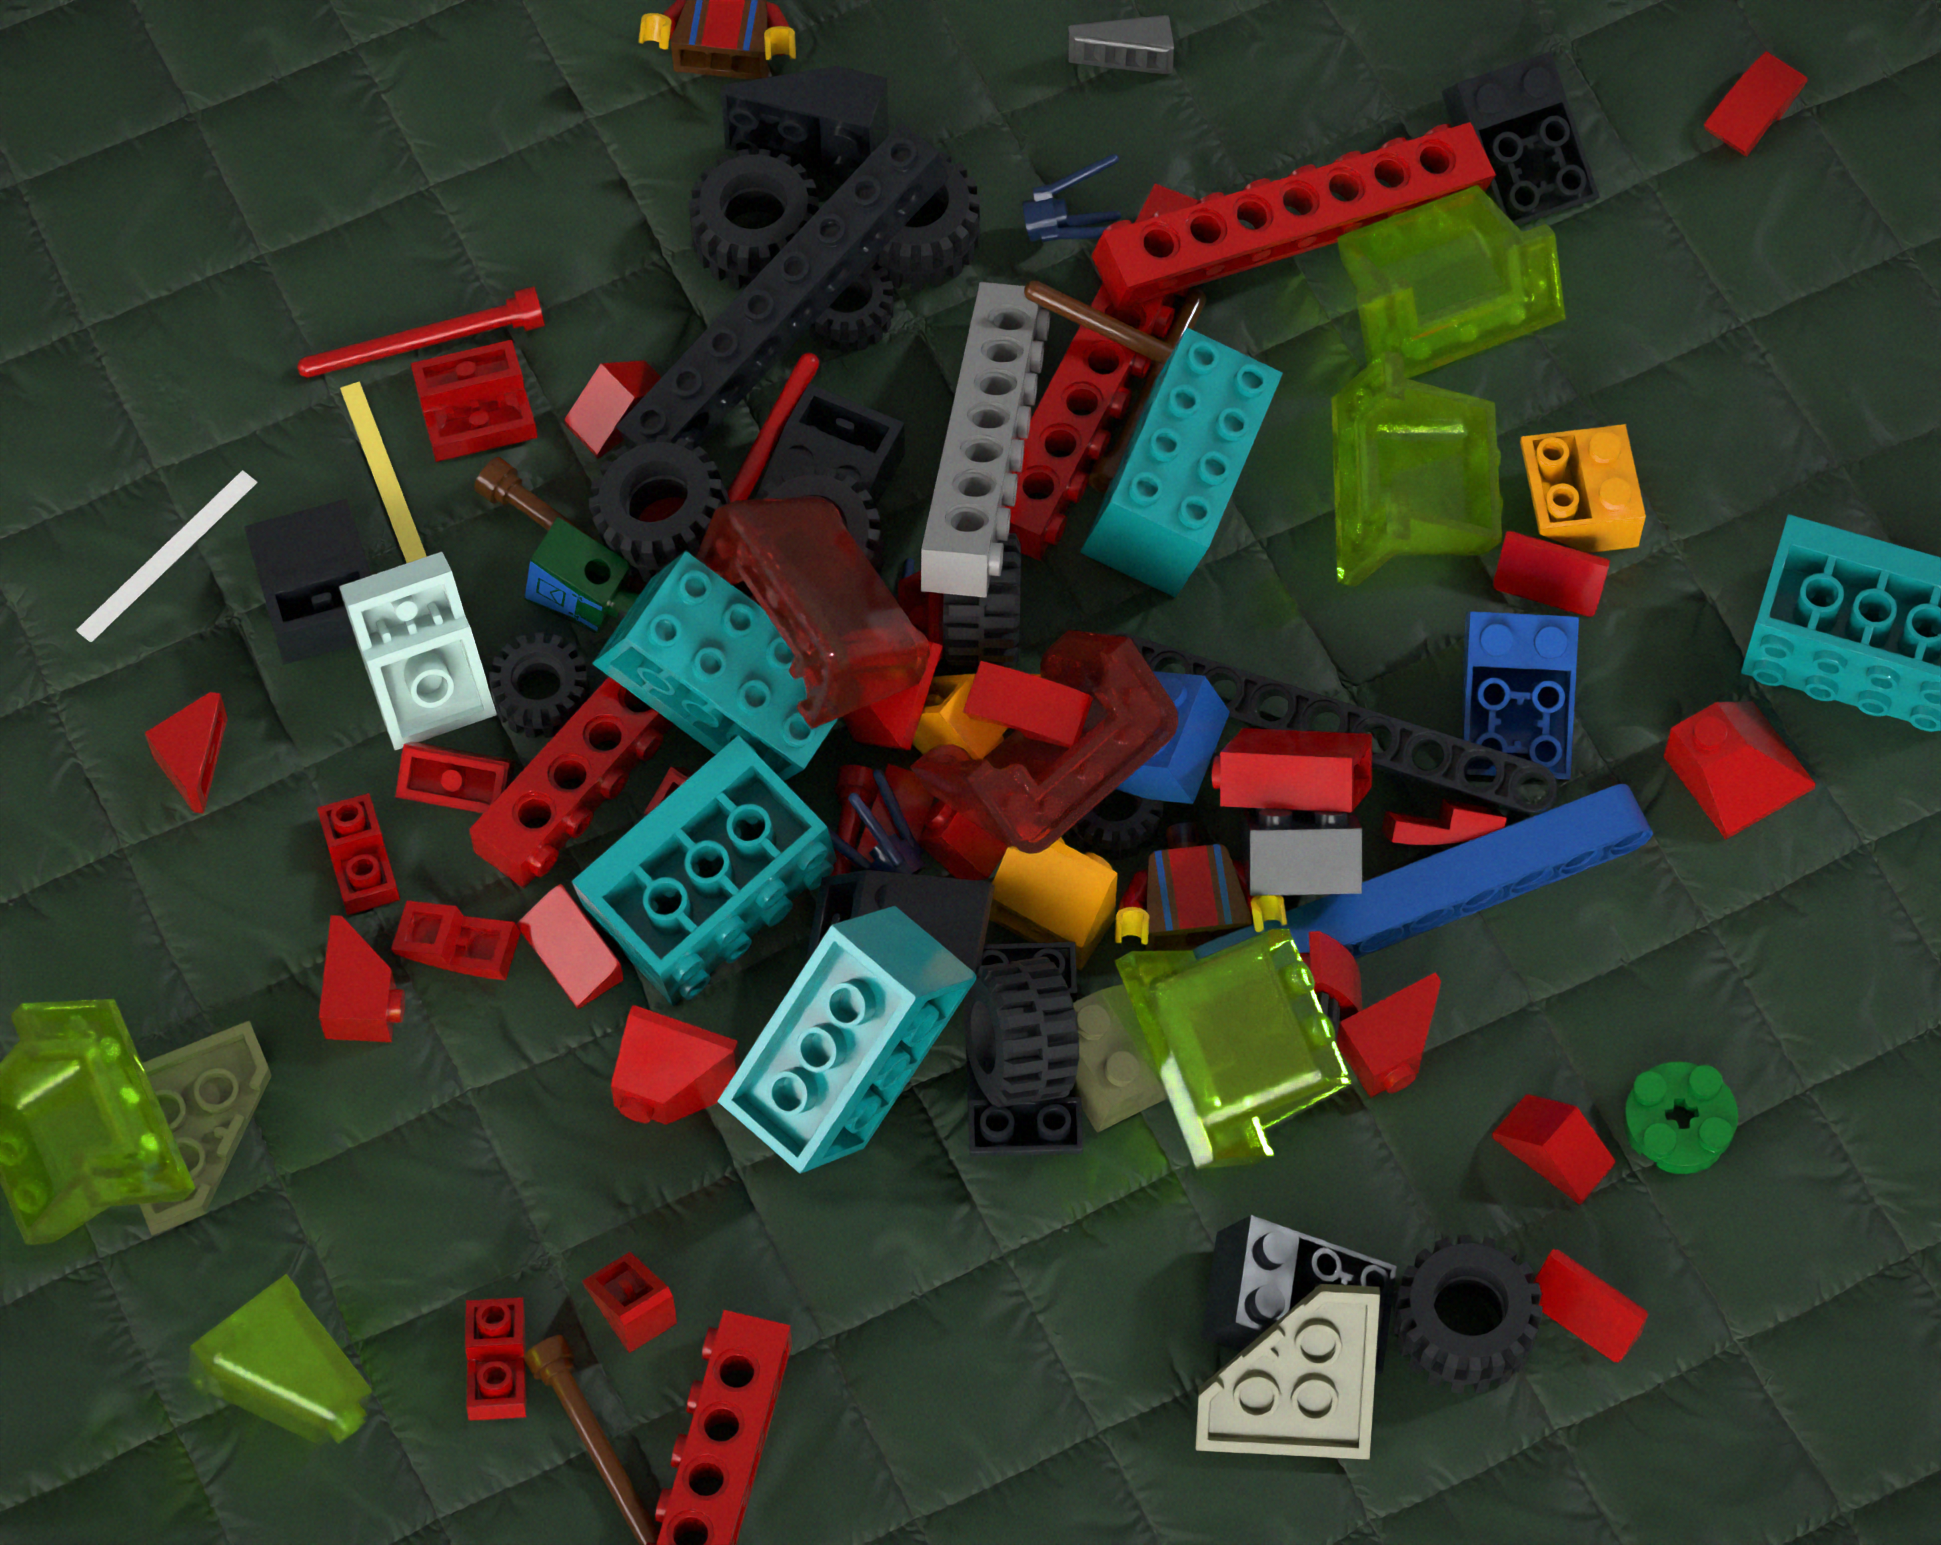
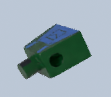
M557 517L530 559L524 600L593 633H600L611 616L622 621L639 597V594L627 588L631 568L628 561Z

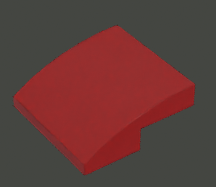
M512 340L410 363L435 462L538 438L534 417Z

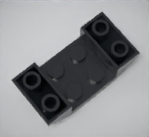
M1075 942L984 944L981 966L1039 957L1049 958L1057 966L1065 980L1073 1003L1077 1001ZM966 1046L970 1157L1083 1154L1081 1097H1074L1070 1090L1069 1095L1062 1098L1004 1107L992 1105L975 1078Z

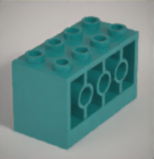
M1186 327L1152 385L1080 553L1176 598L1212 542L1283 372Z
M1788 514L1741 673L1752 676L1756 681L1764 685L1787 686L1804 691L1816 700H1835L1856 706L1868 715H1887L1908 721L1920 730L1929 732L1941 731V557Z
M687 551L650 579L592 663L715 755L739 735L783 781L805 769L862 684V681Z
M738 735L572 880V884L586 915L668 1002L674 1006L683 997L686 1000H690L697 996L709 983L711 978L709 974L724 961L732 963L740 958L752 943L750 938L764 925L767 924L769 927H772L779 923L792 909L793 903L791 901L806 888L809 890L818 888L822 877L832 874L834 870L832 865L837 862L828 827Z
M896 906L833 924L717 1102L800 1174L862 1150L974 984L977 974Z

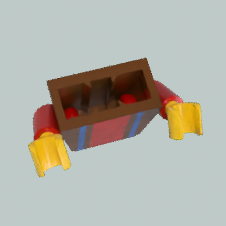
M676 0L663 14L648 13L644 14L641 18L638 43L644 44L645 41H656L659 43V48L666 50L671 40L674 72L755 80L770 76L769 60H772V56L786 54L789 55L790 59H796L795 31L790 28L779 6L767 2V0Z
M1189 822L1171 825L1165 831L1168 850L1151 852L1148 857V868L1136 872L1129 883L1116 914L1115 943H1122L1124 936L1134 935L1141 938V944H1144L1145 956L1193 951L1209 941L1251 926V916H1253L1256 932L1264 931L1263 922L1267 920H1277L1281 922V926L1287 925L1284 899L1281 895L1250 896L1245 882L1243 863L1231 860L1225 845L1201 846L1196 824Z

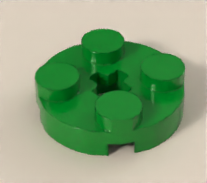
M1668 1062L1657 1065L1637 1076L1624 1107L1623 1124L1631 1147L1640 1156L1643 1153L1648 1159L1657 1162V1168L1666 1172L1690 1174L1711 1167L1719 1160L1720 1155L1727 1150L1737 1129L1738 1109L1730 1088L1723 1082L1721 1073L1716 1068L1710 1065H1696L1690 1062ZM1675 1106L1685 1107L1687 1111H1691L1695 1117L1690 1119L1688 1128L1680 1129L1677 1121L1667 1120L1665 1114L1671 1113Z

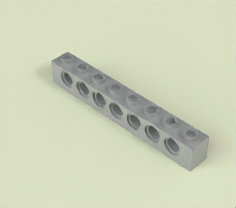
M979 283L921 548V591L987 598L991 575H1001L1004 545L1003 543H998V540H1008L1011 510L1010 508H1005V506L1015 505L1017 474H1012V471L1021 472L1023 465L1024 440L1018 439H1028L1031 407L1025 405H1035L1038 377L1037 374L1032 372L1041 373L1044 341L1048 340L1050 328V310L1041 309L1040 305L1028 300L1024 294L1025 286Z

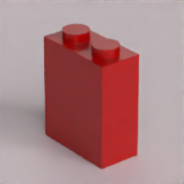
M1243 728L1226 744L1225 748L1220 752V756H1215L1213 760L1212 785L1214 789H1220V806L1352 813L1372 788V734Z

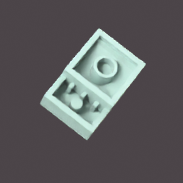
M443 552L339 586L394 750L403 748L405 743L421 742L497 715L472 630L465 617L452 571Z

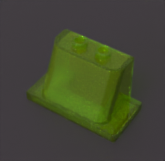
M1478 185L1337 237L1341 262L1358 292L1356 297L1369 380L1378 390L1566 319L1555 233L1547 224L1521 232Z
M1384 350L1331 398L1338 583L1354 587L1361 584L1394 555H1484L1502 541L1501 512L1503 497L1499 491L1498 471L1501 453L1497 447L1495 402L1404 378L1403 355Z
M1289 929L1268 930L1196 960L1193 951H1131L1115 960L1196 1169L1258 1164L1273 1156L1274 1153L1264 1131L1265 1128L1351 1084L1335 1043V1029L1330 1019L1321 1009L1314 992V977L1308 966L1302 962Z
M115 999L21 1003L11 1014V1019L20 1040L0 1063V1184L25 1244L36 1245L56 1242L111 1206L185 1200L193 1192L195 1185Z
M285 1274L190 1346L189 1380L202 1397L210 1392L318 1445H323L332 1438L339 1444L365 1424L364 1418L368 1415L366 1411L372 1389L301 1299L300 1290L289 1276Z

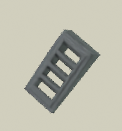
M1169 15L1068 26V62L1148 73H1173L1174 43Z

